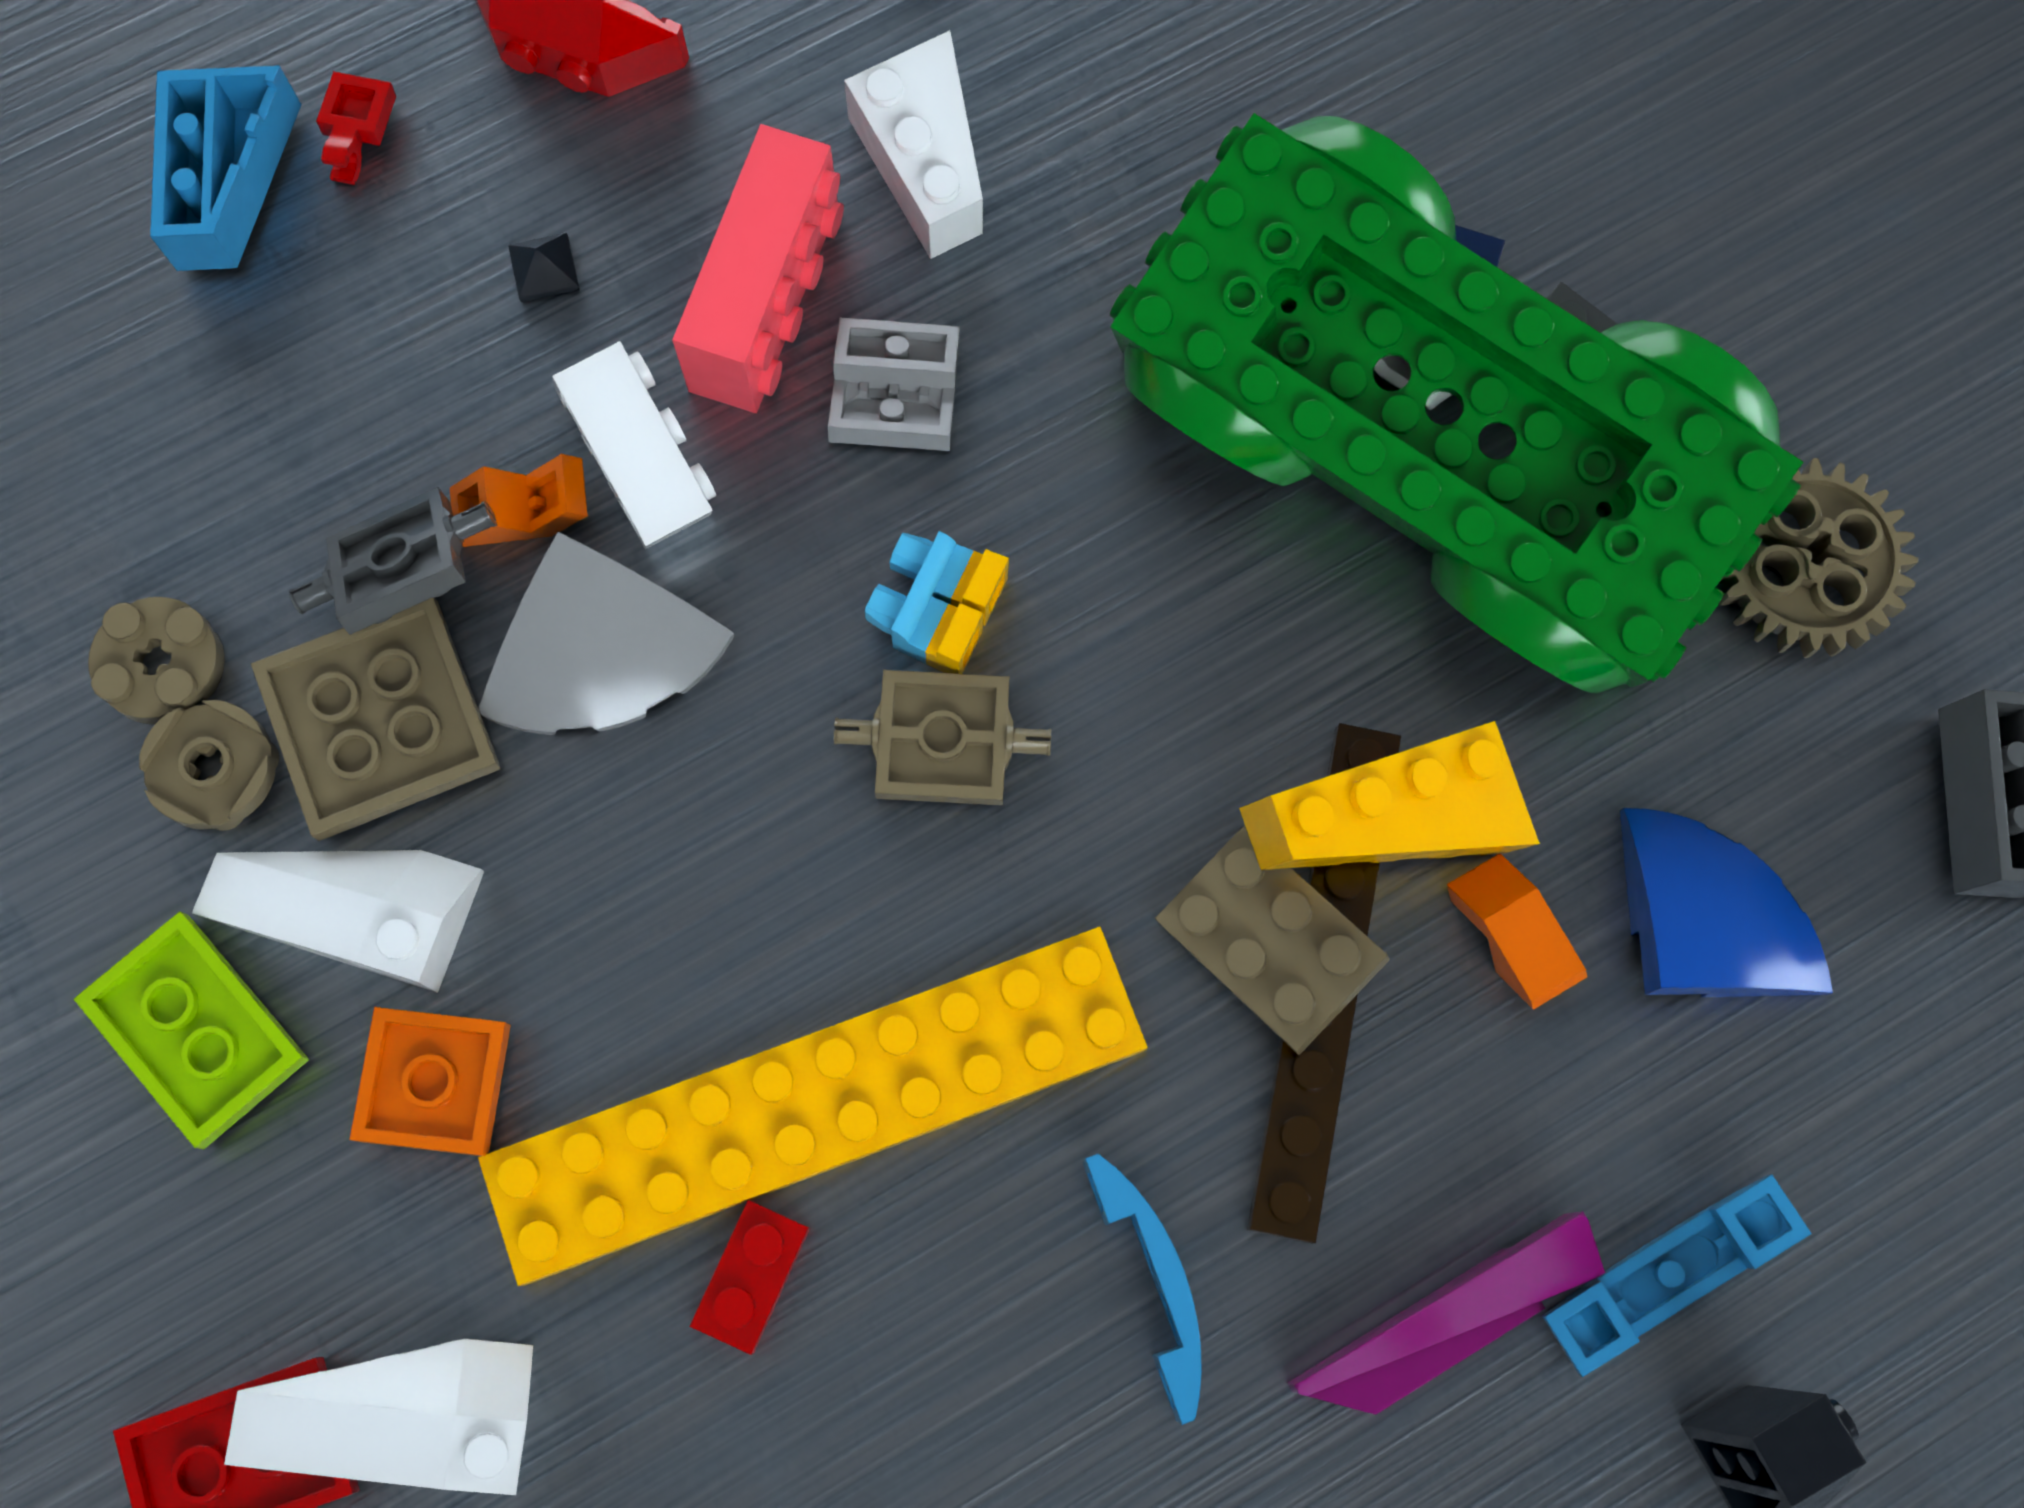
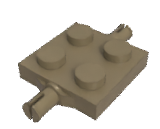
M883 670L881 701L874 713L873 720L839 719V717H835L834 745L872 746L877 763L876 799L1003 806L1004 774L1012 759V753L1050 756L1052 730L1013 728L1014 722L1008 708L1010 676Z

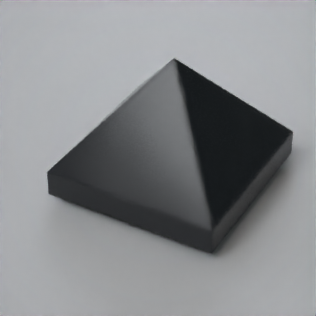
M567 233L508 245L518 296L521 302L580 290Z

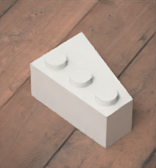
M950 30L845 79L848 119L929 258L932 259L983 234V197Z
M619 341L552 376L559 399L563 406L569 410L582 434L581 437L591 455L593 454L608 481L609 487L645 550L711 515L713 510L708 500L716 497V492L702 466L697 463L689 468L677 445L686 441L685 435L669 407L659 412L647 389L655 386L656 383L638 351L628 356L622 343Z

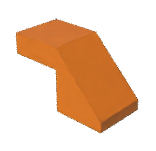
M560 454L527 475L483 466L451 486L450 501L453 516L486 501L497 520V526H492L464 539L462 547L552 537L557 532H561L586 518L588 514L583 459Z
M1501 853L1447 884L1451 902L1487 937L1495 972L1533 1010L1587 978L1586 968L1538 888Z

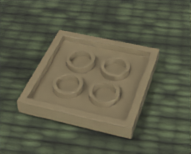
M436 598L423 601L393 615L385 622L373 624L351 635L344 628L250 663L310 834L318 841L501 769Z

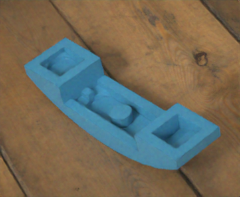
M1096 1154L1087 1157L1082 1163L1104 1224L1108 1225L1127 1217L1131 1218L1177 1346L1152 1356L1175 1420L1182 1425L1194 1421L1201 1387V1342L1193 1296L1184 1268L1163 1224L1136 1187L1101 1155Z
M1769 1174L1707 1207L1605 1270L1603 1275L1577 1289L1542 1315L1578 1374L1584 1377L1640 1342L1638 1339L1640 1335L1744 1270L1760 1267L1812 1233L1774 1176Z

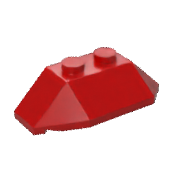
M475 0L501 60L519 72L531 74L535 71L558 79L561 84L576 92L585 93L589 90L610 97L685 68L689 59L681 24L668 18L662 17V19H659L645 7L629 0Z

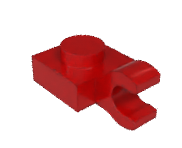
M333 71L316 120L322 135L329 136L323 147L321 161L323 164L333 165L330 173L331 181L355 185L361 170L362 144L367 143L380 146L396 99L391 82Z

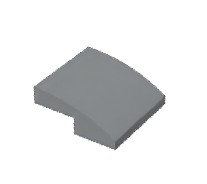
M840 317L833 361L834 384L828 420V442L950 451L960 326Z

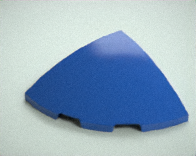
M1622 808L1620 810L1631 935H1639L1645 995L1701 994V997L1829 995L1833 993L1827 961L1809 917L1802 911L1796 899L1784 886L1782 879L1761 858L1741 843L1734 842L1697 820L1651 809Z

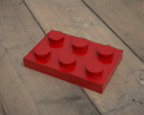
M324 1356L306 1360L113 1430L132 1508H316L359 1492L358 1480L224 1465L237 1391L319 1371H327Z

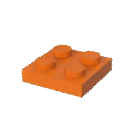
M374 1007L349 1140L370 1144L486 1156L490 1151L511 1025L502 1021Z

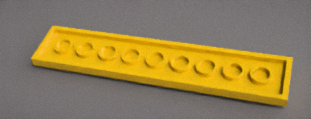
M1101 926L493 1151L486 1154V1156L478 1157L517 1285L526 1286L740 1205L748 1200H753L1146 1051L1148 1047Z

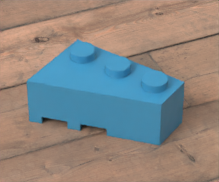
M280 65L157 71L150 237L177 271L238 268L302 105Z

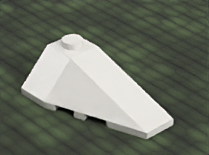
M423 850L216 853L192 914L438 993L484 871L480 868Z
M463 1338L436 1346L393 1354L362 1363L238 1390L224 1465L442 1490L516 1495L527 1425L533 1345Z

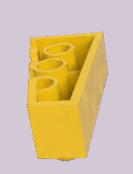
M1495 721L1270 795L1239 808L1261 870L1330 866L1357 862L1379 863L1418 858H1452L1464 855H1497L1540 844Z

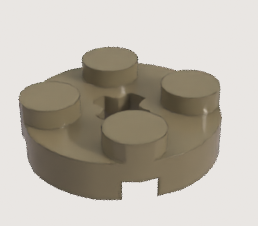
M147 597L132 603H118L110 607L103 616L102 626L94 636L88 658L91 686L95 694L127 718L145 724H156L164 715L179 707L187 710L195 706L200 699L207 701L216 691L221 681L225 663L223 644L218 634L213 631L209 621L187 603L168 597ZM161 646L162 651L171 655L170 663L159 665L156 669V674L148 675V667L143 664V660L152 649Z
M219 700L202 701L205 705H195L187 710L179 707L164 715L153 726L144 740L139 755V769L144 772V783L147 787V790L144 789L149 802L160 813L183 826L199 830H231L237 827L244 818L252 814L267 797L274 782L275 769L279 763V752L271 742L265 728L249 713L234 704ZM216 750H220L222 753L219 760L222 764L220 771L215 776L210 775L206 780H197L201 773V770L194 765L198 756L201 754L205 757H211Z

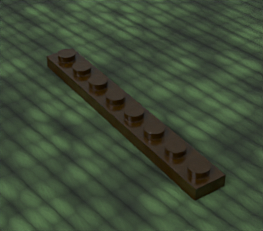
M1339 723L1334 733L1327 776L1399 753L1401 735ZM1380 862L1343 863L1340 865L1311 867L1308 884L1368 937ZM1358 994L1300 1055L1294 1052L1280 1038L1247 1230L1310 1244L1316 1243Z

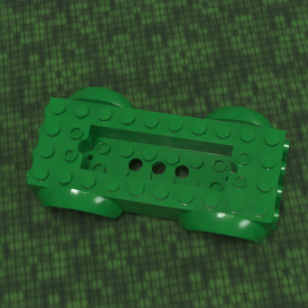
M1253 113L1243 129L1237 125L1234 126L1218 149L1216 159L1220 161V164L1208 182L1199 179L1192 186L1180 209L1185 216L1172 235L1165 231L1158 237L1145 260V264L1150 268L1137 287L1129 284L1124 288L1110 311V317L1115 319L1110 328L1121 352L1124 353L1125 386L1161 418L1242 469L1281 486H1287L1313 474L1432 552L1434 555L1432 556L1431 584L1445 601L1486 633L1555 677L1590 693H1601L1623 684L1634 687L1649 681L1654 683L1659 677L1665 679L1687 648L1678 642L1685 630H1691L1697 623L1703 625L1722 600L1725 593L1716 588L1723 576L1728 578L1734 570L1741 571L1760 546L1763 539L1754 534L1760 523L1765 525L1773 515L1778 517L1792 501L1801 486L1792 478L1803 464V461L1780 447L1777 406L1766 387L1744 364L1721 347L1693 332L1667 323L1636 320L1623 322L1599 332L1456 241L1453 211L1447 196L1434 177L1406 150L1388 137L1363 124L1336 116H1316L1280 130ZM1386 356L1401 357L1410 367V379L1399 390H1384L1374 380V367L1379 360ZM1447 392L1456 396L1462 406L1460 418L1448 425H1440L1433 422L1428 417L1425 408L1427 400L1433 394ZM1493 423H1501L1508 426L1515 435L1516 444L1513 452L1502 459L1487 457L1482 453L1478 445V437L1482 429Z

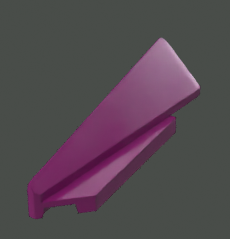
M1583 1211L1563 1214L1512 1247L1501 1249L1287 1383L1293 1393L1377 1415L1545 1309L1542 1300L1603 1275L1605 1271L1588 1218Z

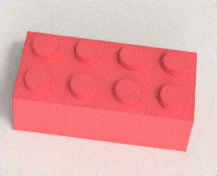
M760 124L672 339L688 392L756 414L764 394L768 396L774 394L782 372V361L778 360L785 341L793 343L798 335L803 317V308L799 307L806 289L813 291L816 288L823 268L824 258L823 255H820L826 237L835 238L843 217L844 205L837 200L840 174L834 172L831 145Z

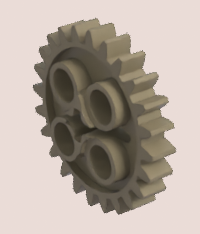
M1813 458L1803 469L1802 474L1798 469L1792 479L1801 484V486L1783 511L1793 515L1798 521L1800 529H1791L1781 521L1779 516L1775 517L1774 515L1765 525L1760 523L1754 534L1762 538V541L1768 547L1760 544L1741 571L1734 570L1728 578L1723 576L1718 584L1727 583L1729 590L1724 594L1719 605L1738 603L1742 609L1737 614L1733 623L1739 626L1751 619L1758 624L1754 634V641L1759 642L1772 632L1778 635L1777 650L1780 653H1784L1795 641H1799L1804 658H1810L1820 649L1821 644H1823L1829 656L1833 657L1846 648V642L1854 649L1860 648L1870 640L1869 633L1878 636L1891 625L1888 617L1894 618L1905 609L1907 605L1898 596L1907 594L1915 587L1916 582L1901 573H1905L1918 563V557L1902 553L1901 549L1912 541L1915 535L1912 532L1906 531L1896 532L1893 525L1905 515L1903 509L1889 512L1884 511L1881 505L1889 495L1886 489L1872 496L1864 491L1869 475L1864 473L1851 484L1845 481V464L1839 463L1828 475H1823L1819 459ZM1839 530L1852 534L1858 541L1859 549L1846 545L1841 539ZM1762 566H1769L1777 570L1782 576L1783 586L1769 582L1763 574ZM1854 568L1860 569L1864 573V577ZM1823 585L1831 586L1841 594L1844 601L1843 606L1834 604L1825 596Z

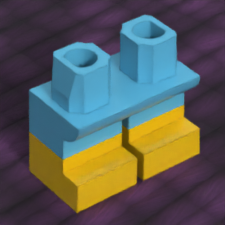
M938 531L934 542L926 538L902 533L892 552L889 562L890 569L915 581L907 596L878 584L865 607V618L868 622L892 636L894 649L943 673L963 674L983 632V626H986L1008 580L1009 558L985 549L983 554L956 544L955 540Z

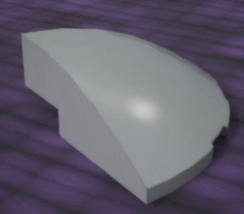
M557 532L519 604L495 660L478 709L482 718L499 725L524 732L555 735V732L559 729L592 727L598 732L622 727L645 718L649 708L666 700L674 693L685 694L692 689L723 656L735 635L734 632L668 590L600 552Z

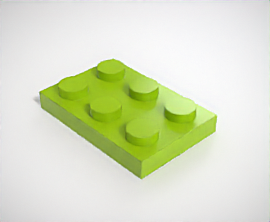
M181 911L74 998V1001L194 1148L203 1150L310 1060L188 914Z

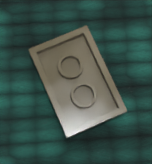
M1245 826L1224 845L1155 917L1159 925L1298 1055L1309 1046L1389 961L1388 955L1292 868L1261 870Z

